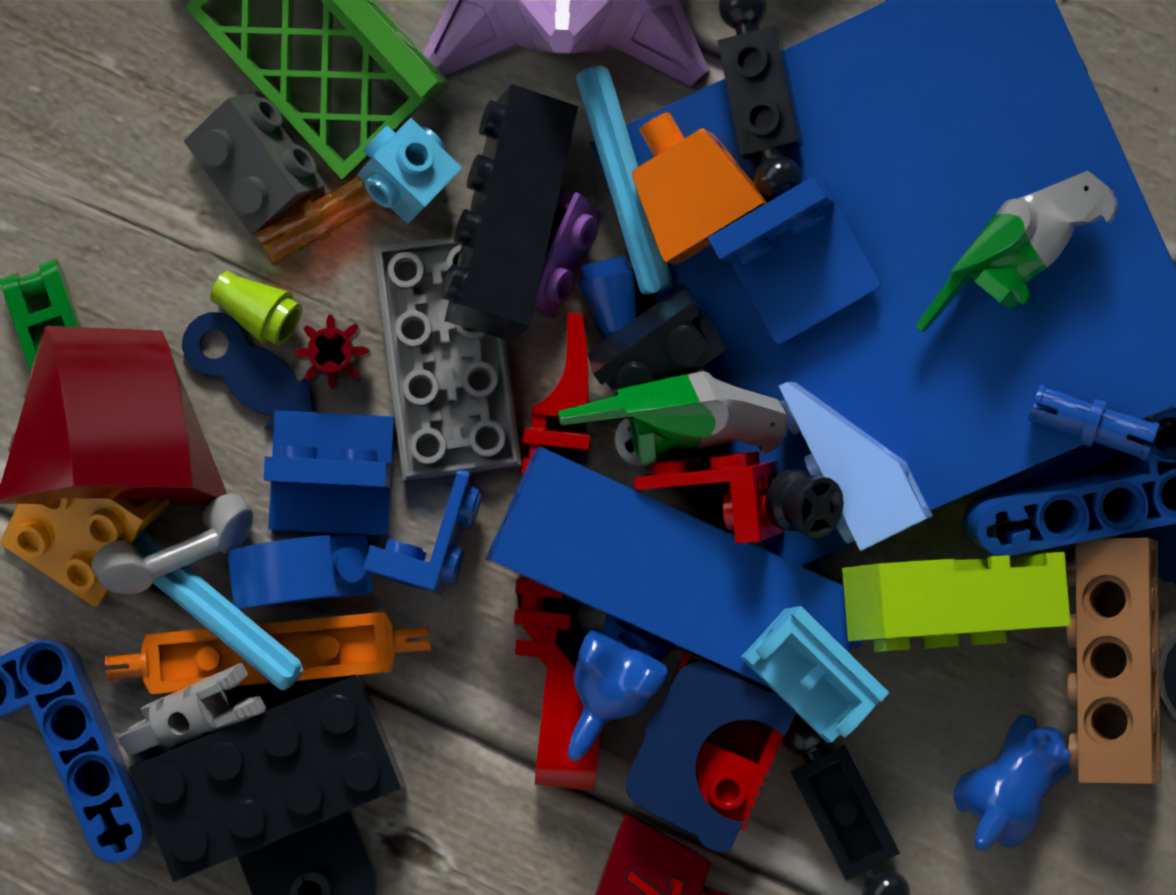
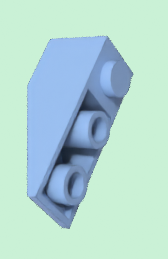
M786 382L779 386L785 398L780 403L786 412L787 427L793 435L802 432L811 451V454L804 457L811 476L831 478L838 483L843 493L844 505L842 516L836 527L847 544L856 541L859 550L862 551L933 517L907 463L798 383Z

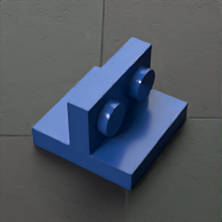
M275 410L272 457L265 456L263 481L271 482L268 530L389 536L395 417Z

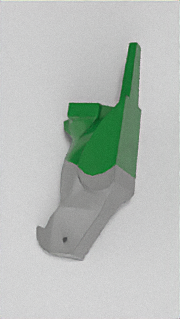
M1087 170L1021 198L1006 200L949 274L952 275L915 326L920 331L925 332L971 279L1010 310H1014L1019 303L1023 306L1027 305L1031 297L1030 279L1047 269L1059 257L1077 226L1092 224L1103 217L1107 223H1112L1118 212V202L1116 196H1114V191Z
M704 370L618 389V395L558 411L561 425L629 417L631 440L637 459L642 465L657 462L667 451L673 448L699 450L737 440L757 445L760 453L766 454L779 447L784 441V437L787 436L786 412L778 399L732 386L715 379Z

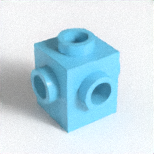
M410 118L396 133L388 125L385 126L363 149V152L371 159L357 173V176L365 183L366 191L375 202L385 208H391L409 224L462 167L445 151L442 140L432 130L420 127Z

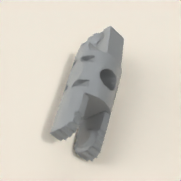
M239 663L180 691L144 705L140 710L145 719L134 723L127 731L122 732L118 736L127 755L131 757L160 745L163 753H166L265 712L266 707L260 696L246 698L230 707L226 695L222 691L235 687L247 677L248 673L243 663Z

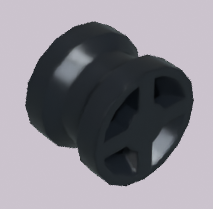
M793 469L780 472L772 480L765 499L766 515L773 525L783 530L798 531L805 536L815 538L824 537L833 531L842 516L844 505L843 493L838 483L824 476H810L806 472Z

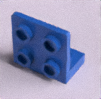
M815 176L708 237L718 258L731 263L771 337L777 344L788 342L881 287L880 279L826 183Z
M462 469L457 471L430 563L425 561L427 553L422 548L388 539L385 549L370 545L363 569L374 576L438 595L442 594L445 583L455 586L465 555V551H462L461 547L456 546L462 526L473 528L482 499V494L479 493L480 489L474 488L475 480L471 472Z

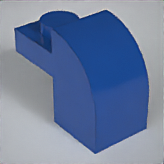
M367 535L312 536L272 541L228 550L233 605L242 610L285 606L311 600L373 594L372 576L363 569L368 554Z

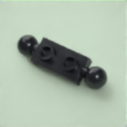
M720 0L719 12L725 24L736 31L735 36L717 41L740 154L745 160L761 156L762 162L755 171L754 185L765 200L770 202L802 183V173L799 166L785 155V150L803 146V140L781 33L776 25L762 29L759 28V24L766 14V0Z
M796 713L786 736L781 741L789 751L802 755L806 763L789 772L844 880L848 881L862 873L866 880L863 884L862 895H910V888L906 879L898 872L888 870L884 864L885 861L900 854L845 744L827 752L824 746L825 740Z

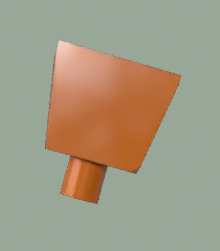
M670 112L651 119L639 129L654 157L632 171V178L659 252L665 263L678 266L711 246L708 237L768 203L756 189L751 177L712 132L702 128L684 138Z

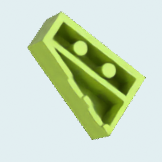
M1065 552L1021 557L1004 555L990 556L987 559H940L878 563L842 568L848 642L873 640L874 652L911 650L910 638L922 637L923 649L960 646V634H970L971 646L1007 643L1006 631L1071 626Z

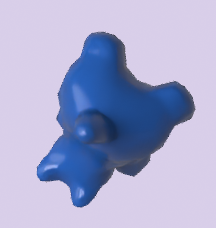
M606 615L603 631L598 629L589 631L584 637L579 650L578 661L573 674V681L583 704V710L572 733L568 748V757L571 762L580 760L588 752L603 727L610 720L638 714L646 706L651 697L658 692L666 680L668 671L666 665L661 663V661L675 647L674 645Z
M1020 715L1010 725L1004 745L994 763L978 770L973 769L960 777L954 788L953 799L957 809L961 812H970L980 821L975 831L974 844L976 849L985 851L994 845L997 840L1003 847L1012 848L1019 846L1037 826L1041 814L1042 799L1072 771L1069 766L1071 754L1068 751L1066 739L1060 729L1051 726L1037 729V721L1031 715Z

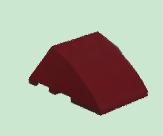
M46 326L43 329L24 393L25 401L17 429L12 435L8 448L10 453L0 483V504H54L59 498L170 499V505H209L217 497L227 494L162 330Z

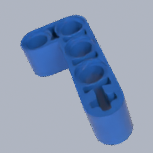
M1170 407L1142 419L1151 423H1158L1161 419L1168 417L1172 425V434L1164 445L1156 447L1154 442H1152L1153 446L1147 462L1139 457L1130 455L1132 466L984 494L975 498L967 506L963 514V528L966 536L974 544L996 556H1012L1176 524V500L1171 504L1164 505L1161 498L1164 484L1169 479L1176 477V408ZM1120 488L1123 494V504L1117 513L1106 517L1103 511L1105 496L1111 490ZM1062 499L1066 507L1063 520L1057 526L1047 528L1044 522L1046 508L1053 501ZM996 514L1010 521L1023 520L1026 526L1025 528L1016 522L1001 524L997 526L996 537L986 532L988 526L996 524Z
M40 640L0 656V678L5 683L7 690L6 698L2 705H0V719L11 717L31 708L87 842L94 854L104 861L113 863L126 861L141 854L151 841V824L76 650L65 642ZM52 650L60 657L63 667L58 680L48 685L39 678L36 666L40 656ZM72 705L81 709L86 718L85 730L75 740L65 736L60 728L62 713ZM93 761H98L105 765L110 775L109 786L101 795L93 794L84 785V770ZM120 797L123 803L122 806L110 808L111 812L96 813L94 806L113 802ZM114 819L118 825L129 823L132 827L133 834L125 838L127 849L122 842L112 844L109 840L108 833L116 828Z

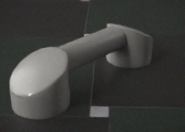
M230 493L219 496L203 512L202 522L207 531L144 558L141 557L132 543L128 541L112 542L96 553L92 560V571L102 587L110 592L126 595L140 593L148 589L153 580L219 551L227 554L228 550L239 548L251 531L253 512L241 495Z

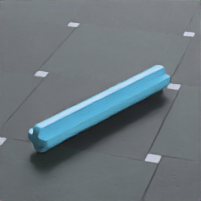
M603 65L586 68L577 74L576 81L638 287L643 295L658 294L671 288L673 280L668 264L664 262L659 252L632 178V171L638 167L612 78L609 70Z
M144 530L138 534L133 544L142 558L165 549ZM182 567L153 580V583L278 689L287 690L301 676L303 667L297 657L189 567Z

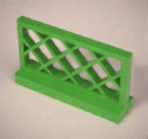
M191 0L185 6L188 12L342 180H347L369 158L363 152V149L385 126L388 125L396 132L429 99L434 100L451 84L375 0H320L323 3L322 29L293 28V0H282V28L253 27V0H242L241 27L221 26L206 9L214 0ZM333 15L346 29H333ZM229 34H241V47ZM252 34L282 35L281 70L260 69L252 60ZM292 35L322 36L321 71L292 70ZM333 36L354 37L363 47L362 72L332 71ZM373 59L386 73H372ZM268 76L281 77L280 90ZM292 77L321 78L320 113H302L291 103ZM332 78L362 79L361 114L331 113ZM372 79L393 80L409 99L392 115H371ZM307 119L320 120V133ZM331 120L361 121L360 147L345 161L330 145ZM371 121L384 122L371 135Z

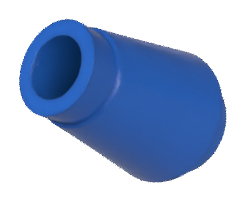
M626 255L580 266L583 280L578 281V285L599 334L602 335L603 342L637 318L635 273L633 269H629Z

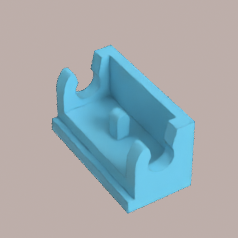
M802 606L784 609L740 657L827 743H832L839 735L844 738L847 737L873 708L889 694Z

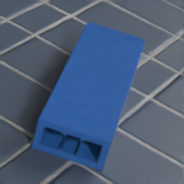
M543 447L534 450L485 560L772 691L774 690L740 657L784 609L802 606L849 653L852 646L859 648L864 642H848L844 586L751 543L735 544L734 535Z

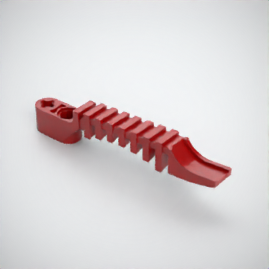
M567 312L565 368L559 383L551 394L532 407L531 428H524L523 445L524 448H530L529 458H523L522 476L534 450L540 447L552 451L589 454L590 435L547 430V420L560 422L558 411L588 403V359L583 314ZM524 577L523 579H516L515 594L522 596L521 609H515L513 624L522 626L533 641L516 639L515 655L540 658L547 667L534 785L595 791L601 732L593 746L580 760L571 762L568 757L571 736L582 714L583 704L573 681L575 667L556 643L558 630L570 631L571 615L543 612L545 599L563 600L564 595Z

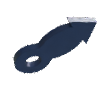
M209 312L198 316L188 325L182 340L185 360L195 371L207 377L223 378L230 392L243 405L257 413L272 416L264 427L265 429L274 428L275 410L314 412L311 386L305 376L298 383L293 371L278 356L264 348L249 345L244 329L234 318L224 313ZM212 331L224 333L229 342L226 353L216 359L206 357L201 349V342L204 336Z

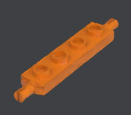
M387 612L257 624L300 660L303 672L296 681L392 672L396 653L432 651L431 640L407 641L409 638L431 636L429 625L425 627L394 629ZM207 628L145 634L141 653L105 656V666L129 665V668L105 670L108 681L143 677V681L150 694L180 691L239 663H243L248 675L235 687L271 683Z

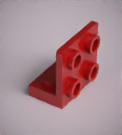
M759 451L710 457V467L702 468L700 456L667 459L661 462L650 463L651 474L634 477L635 490L730 482L731 493H725L723 497V516L726 528L728 530L734 529L735 544L760 542L784 533L783 529L777 528L770 522L765 508L767 490L772 480L779 474L778 461L760 462Z

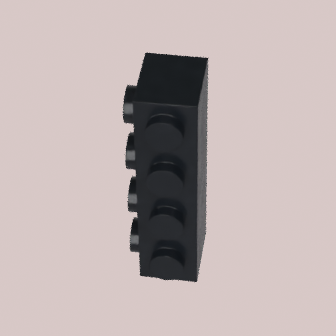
M513 84L509 86L497 102L492 100L488 102L479 127V134L486 136L483 155H476L467 179V188L474 190L470 210H463L454 236V243L462 245L457 265L452 264L448 269L442 287L441 297L449 301L444 321L511 342L530 326L578 106Z

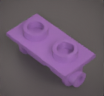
M561 190L559 192L534 306L552 319H554L560 304H563L572 292L574 273L584 251L588 250L596 239L599 227L598 220L602 214L577 192L573 196Z

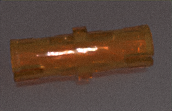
M358 176L312 202L310 197L300 202L302 207L300 210L262 231L255 232L273 266L319 239L324 244L332 239L331 232L363 214L377 209Z

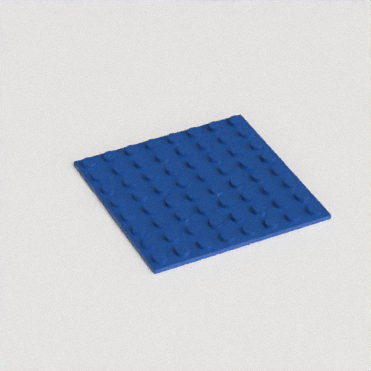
M888 0L784 50L803 140V146L785 150V155L799 166L802 173V182L815 176L826 183L881 281V287L878 290L784 344L774 342L731 263L720 260L712 245L677 266L668 264L673 285L668 290L655 294L659 302L678 287L685 284L719 329L727 350L703 366L706 372L710 373L715 379L732 386L775 398L779 401L785 399L779 388L780 385L786 382L798 383L907 463L930 511L1083 445L1079 443L1081 437L1037 422L1028 421L1031 407H1034L1036 403L1033 401L1040 384L1092 403L1095 398L1108 401L1106 408L1139 419H1144L1176 405V267L1055 0ZM725 78L626 125L638 167L654 157L639 129L651 119L666 112L671 113L684 138L702 128L712 132L753 181L755 171L762 162L761 156L745 160L740 154ZM592 141L590 145L605 177L595 141ZM1087 170L1114 191V196H1116L1118 202V212L1112 223H1107L1103 217L1092 224L1077 226L1059 257L1047 269L1030 279L1031 297L1027 305L1023 306L1019 303L1014 310H1010L971 279L925 332L920 331L915 326L952 275L949 274L1006 200L1021 198ZM692 320L693 324L699 330V326L696 324L694 320ZM788 427L787 436L784 437L781 445L774 451L766 454H761L757 445H751L741 440L721 444L724 454L759 451L760 462L778 461L779 473L787 469L806 472L811 476L804 458L811 454L802 432L793 435ZM837 527L830 534L821 538L805 536L798 531L784 530V533L762 541L766 551L799 566L806 565L856 543V541L847 544Z

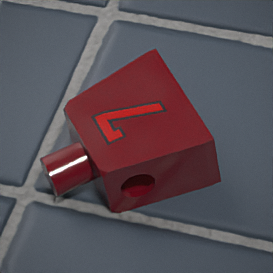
M624 812L595 895L730 894L704 885L711 867V861L708 858Z

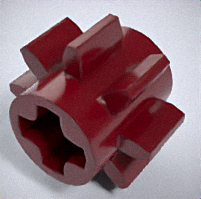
M328 315L326 320L327 328L316 332L308 325L303 327L306 335L310 338L308 347L295 350L294 355L301 360H310L313 364L305 374L308 382L316 381L322 374L328 377L330 389L333 392H337L340 378L350 375L354 380L360 381L362 379L355 366L358 358L370 357L371 351L364 346L355 347L352 343L361 331L356 323L349 326L343 332L338 329L335 317ZM342 341L345 342L341 347V351L346 358L341 364L337 365L330 360L323 366L320 365L325 359L320 349L326 342L335 347Z

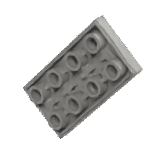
M454 236L374 246L404 482L454 476L457 474L458 469L477 473L522 467L506 341L444 321L449 301L442 299V287L448 269L452 264L457 265L462 246L454 243Z

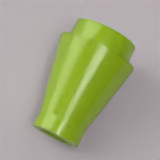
M225 271L219 276L210 293V301L225 310L261 344L272 342L277 346L283 345L295 331L302 315V305L293 300L292 292L239 277L230 271Z

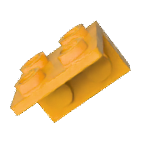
M59 498L54 504H18L1 538V544L96 607L105 600L109 592L102 587L92 571V560L96 553L107 544L115 541H128L134 544L138 534L166 510L170 499Z

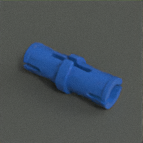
M1040 384L1033 401L1036 403L1034 407H1031L1028 417L1030 422H1037L1081 437L1080 444L1092 447L1093 443L1096 442L1139 457L1146 462L1153 446L1152 442L1156 438L1160 426L1159 423H1151L1106 408L1108 401L1095 398L1092 403L1048 388L1044 384Z

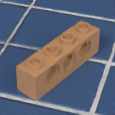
M1102 538L1075 543V553H1068L1066 558L1067 585L1069 589H1076V613H1070L1071 626H1067L1068 646L1070 649H1077V673H1069L1067 683L1069 708L1077 709L1078 733H1071L1068 741V751L1071 754V760L1069 761L1070 769L1078 770V783L1154 784L1162 782L1158 541L1151 538ZM1116 583L1123 589L1126 603L1124 609L1118 615L1109 618L1100 611L1098 596L1105 586ZM1112 643L1119 645L1124 650L1127 658L1124 671L1115 678L1106 676L1101 671L1098 662L1102 649ZM1110 704L1121 707L1127 716V728L1123 735L1117 739H1112L1105 735L1099 724L1101 712Z

